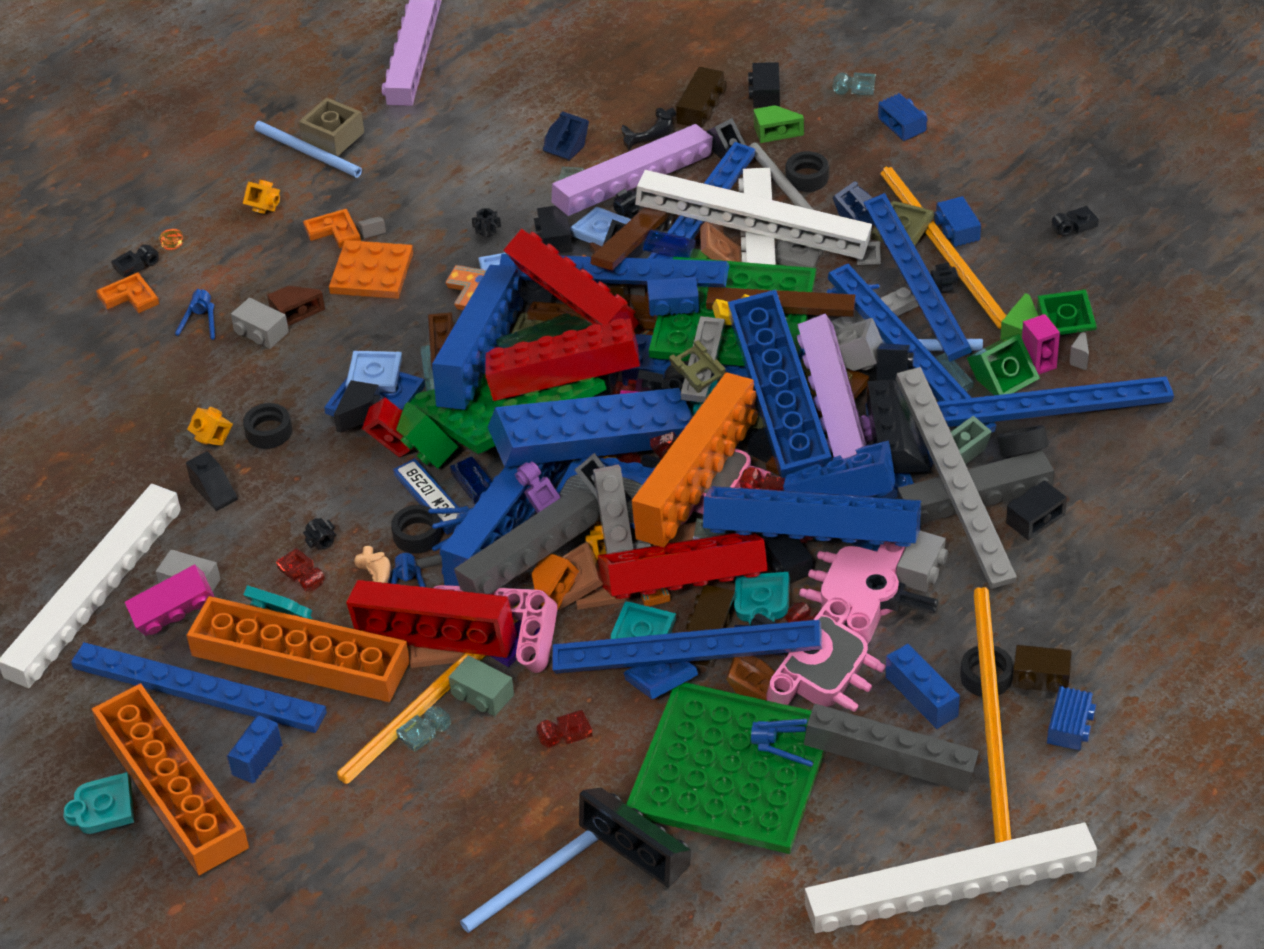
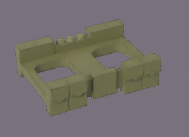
M699 340L694 342L692 348L680 355L669 357L671 365L679 374L684 375V378L689 381V384L697 393L701 392L702 388L722 378L726 372L724 366L717 359L713 361V358L707 353V349ZM691 353L700 359L691 366L685 365L681 360ZM709 369L714 376L704 382L700 381L696 374Z

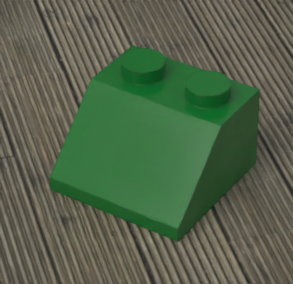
M1086 289L1038 296L1036 310L1038 315L1045 314L1058 329L1060 335L1097 329Z
M1020 334L1005 337L967 357L976 380L993 395L1012 394L1040 379Z
M409 402L404 405L396 429L403 436L400 441L410 450L415 448L419 452L416 457L426 466L431 463L438 469L458 446L425 413Z

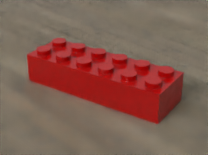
M521 228L503 250L520 271L592 325L609 324L613 320L620 318H631L633 329L639 324L634 317L635 311L627 305L628 302L618 294L614 296L610 293L611 290L601 281L596 283L590 273L583 268L580 271L575 267L576 264L567 256L561 257L559 251L548 243L546 246L542 242L543 240L533 231L529 234Z
M620 318L613 320L609 324H594L587 327V329L579 331L569 330L562 335L554 337L544 336L537 341L529 343L519 342L512 347H497L490 350V352L486 353L485 375L493 401L640 367L638 344L631 318Z
M754 532L750 535L730 533L668 543L665 547L656 545L597 555L599 571L603 581L602 587L611 596H615L616 599L628 598L631 596L630 593L641 592L644 595L657 592V589L666 587L667 590H678L683 588L682 585L690 583L693 586L707 585L708 580L714 579L726 582L734 580V576L739 575L756 577L760 575V572L768 571L764 539Z
M357 580L346 602L354 629L404 640L407 642V646L412 645L420 648L507 658L517 636L508 596Z

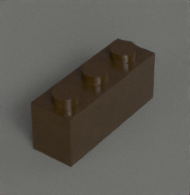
M698 67L676 105L677 124L686 126L696 124L703 128L705 122L710 120L713 108L717 107L719 97L726 91L727 82L724 81V71Z
M704 585L701 595L697 594L695 597L694 613L688 616L686 623L687 632L729 628L735 612V591ZM717 659L688 662L714 668Z

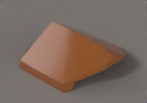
M755 656L733 657L726 680L736 694L767 701L766 694L769 683L776 671L766 662Z

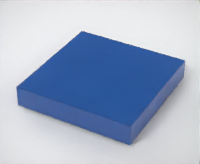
M689 662L634 666L623 672L627 682L651 699L698 675L696 667Z

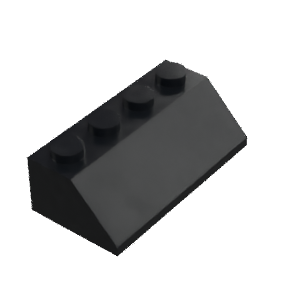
M894 380L867 381V409L873 444L889 441L894 473L930 471L925 442L898 383Z
M601 787L586 789L579 794V826L586 831L592 832L597 839L667 888H670L690 866L691 849H689L684 841L673 838L666 833L662 826L647 820L639 810L624 804L616 794L608 793Z

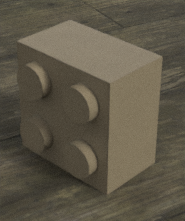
M327 97L299 121L303 141L335 156H339L364 133L361 111Z

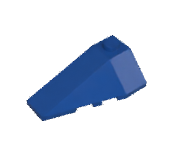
M889 441L855 449L856 455L845 459L841 455L836 456L823 467L815 464L786 475L783 485L784 490L866 497L872 495L884 496L893 491L895 483Z

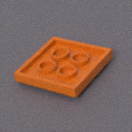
M345 240L329 285L330 294L399 299L413 256V245Z

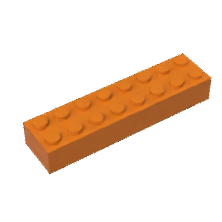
M726 372L632 499V509L637 540L665 547L669 540L675 537L678 527L687 520L689 512L694 505L699 503L705 489L711 486L715 475L722 471L725 461L729 456L733 455L740 440H744L747 430L756 423L758 411L755 410L757 394L754 391L753 379Z
M211 596L207 598L186 635L191 655L194 657L386 702L391 701L410 663L407 642L404 640Z
M141 683L92 708L99 732L198 875L249 849L243 825Z

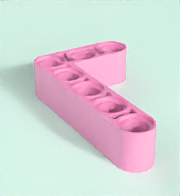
M439 585L434 587L436 589L462 591L459 586ZM497 589L490 595L508 596L513 620H522L516 650L518 662L531 672L538 673L543 671L549 662L557 616L556 602L541 590ZM520 601L519 605L513 608L515 603ZM545 602L544 606L538 610L539 605ZM540 627L538 634L533 636L534 631ZM536 653L535 658L529 661L531 655Z

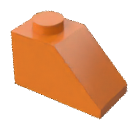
M549 554L536 564L532 572L534 590H541L556 602L558 610L562 604L563 597L573 586L579 570L568 559Z

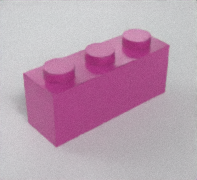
M194 564L125 601V604L136 629L147 636L158 633L162 627L171 622L182 620L186 614L193 610L202 609L209 596L214 597V594L204 572Z

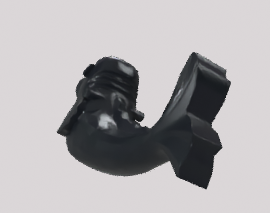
M661 107L657 108L656 123L653 127L642 133H634L627 126L622 125L621 130L626 148L630 151L632 146L638 142L658 140L674 132L672 117L676 116L674 108L672 107L666 111Z

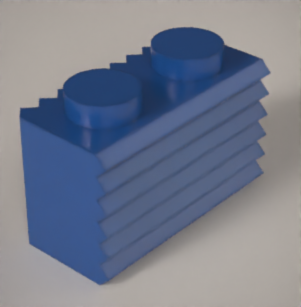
M898 93L878 103L879 120L884 122V125L889 127L892 132L894 131L903 141L926 131L927 115L923 110L917 109L911 99H906Z
M964 196L936 203V211L934 212L935 223L942 226L944 236L950 239L955 247L980 240L981 223L977 216H975V213H973V210H971V207H969Z
M696 277L647 281L649 312L651 316L668 315L669 313L671 315L674 313L692 314L699 311Z
M1059 687L1048 728L1047 744L1081 750L1082 742H1088L1091 726L1087 725L1088 720H1094L1096 704H1092L1093 694L1091 692L1087 693L1085 690L1081 692L1079 689Z
M259 715L252 721L227 755L233 776L250 783L256 782L255 779L259 778L258 775L262 774L261 771L265 770L264 767L268 766L267 763L271 762L270 759H273V755L277 754L276 751L280 750L279 747L283 746L276 722Z

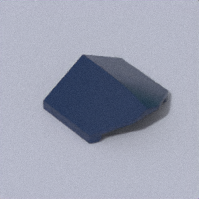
M562 111L559 115L560 117L550 126L545 136L543 151L570 161L585 145L589 121Z
M856 181L832 197L840 217L874 225L863 203L872 199L868 192L859 187Z

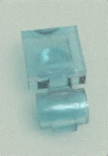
M854 72L853 77H850L845 73H839L834 77L832 87L837 94H845L852 88L851 93L874 95L876 74Z
M432 706L425 712L424 720L416 715L396 730L397 737L411 750L416 752L436 737L435 731L444 732L451 724L449 714L441 707Z

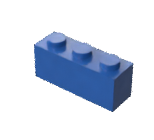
M909 644L886 656V678L936 729L959 716L960 695Z

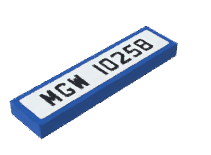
M415 458L393 469L394 476L420 505L428 506L431 509L459 508ZM459 513L438 514L440 522L456 519ZM458 524L441 529L448 535L454 531Z

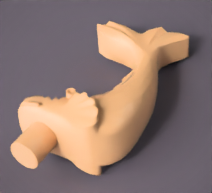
M364 546L363 553L355 557L356 567L368 570L373 575L374 582L389 583L391 577L389 559L383 552L373 554V547Z

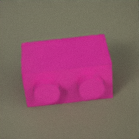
M1045 314L1023 321L1022 340L1038 375L1057 368L1060 332Z

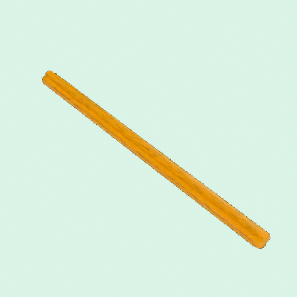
M884 167L881 176L902 203L923 208L893 168ZM932 220L924 231L949 265L956 268L958 277L997 328L1001 329V322L1006 317V314Z
M977 587L974 590V605L995 843L1011 840L989 590L986 587Z
M464 653L337 771V778L344 784L350 783L450 689L449 676L468 655L479 661L486 655Z

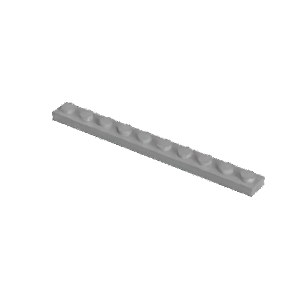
M921 367L897 373V383L990 588L993 589L1015 583L1017 576Z

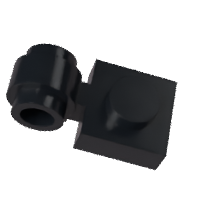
M1088 206L1069 211L1066 214L1058 213L1052 218L1051 222L1052 228L1058 234L1065 236L1070 234L1073 228L1077 233L1098 227L1099 219Z
M142 245L138 248L137 253L134 254L130 250L112 260L111 263L113 268L126 278L144 269V264L155 265L159 260L158 251L151 245Z
M639 370L635 391L644 392L679 388L682 391L683 383L677 378L663 379L664 374Z

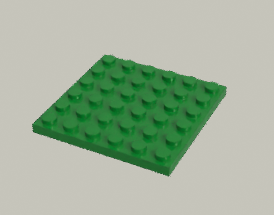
M673 256V259H677V260L723 261V260L698 259V258H686V257H674V256ZM727 261L729 271L726 288L813 292L816 268ZM697 287L699 311L697 313H674L673 315L669 313L668 315L657 316L649 347V358L670 360V356L674 355L676 357L693 347L700 316L715 318L714 311L706 309L709 287ZM784 313L798 357L800 358L801 347L797 339V335L800 334L798 324L807 321L808 315ZM725 325L717 360L721 364L745 366L731 325ZM691 354L687 355L681 360L689 361Z
M484 374L481 386L477 387L473 400L469 401L465 410L436 407L434 388L427 392L424 391L416 394L410 403L425 413L443 432L476 454H480L495 446L488 429V424L495 407L588 398L606 390L604 380L593 377L493 401L487 378Z
M686 682L672 689L626 805L639 810L651 822L790 854L825 751L804 745L806 731L777 733L776 742L770 743L769 746L812 761L813 766L809 767L770 752L758 751V744L751 743V730L753 722L759 721L772 722L806 719L808 724L812 711Z

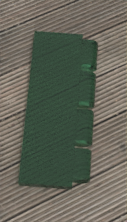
M565 313L552 318V320L549 319L535 324L533 327L530 326L516 331L514 334L511 333L497 338L496 344L498 347L508 348L519 342L529 343L537 341L544 336L554 337L562 335L569 330L579 331L587 329V327L593 324L577 316L571 317L570 314Z

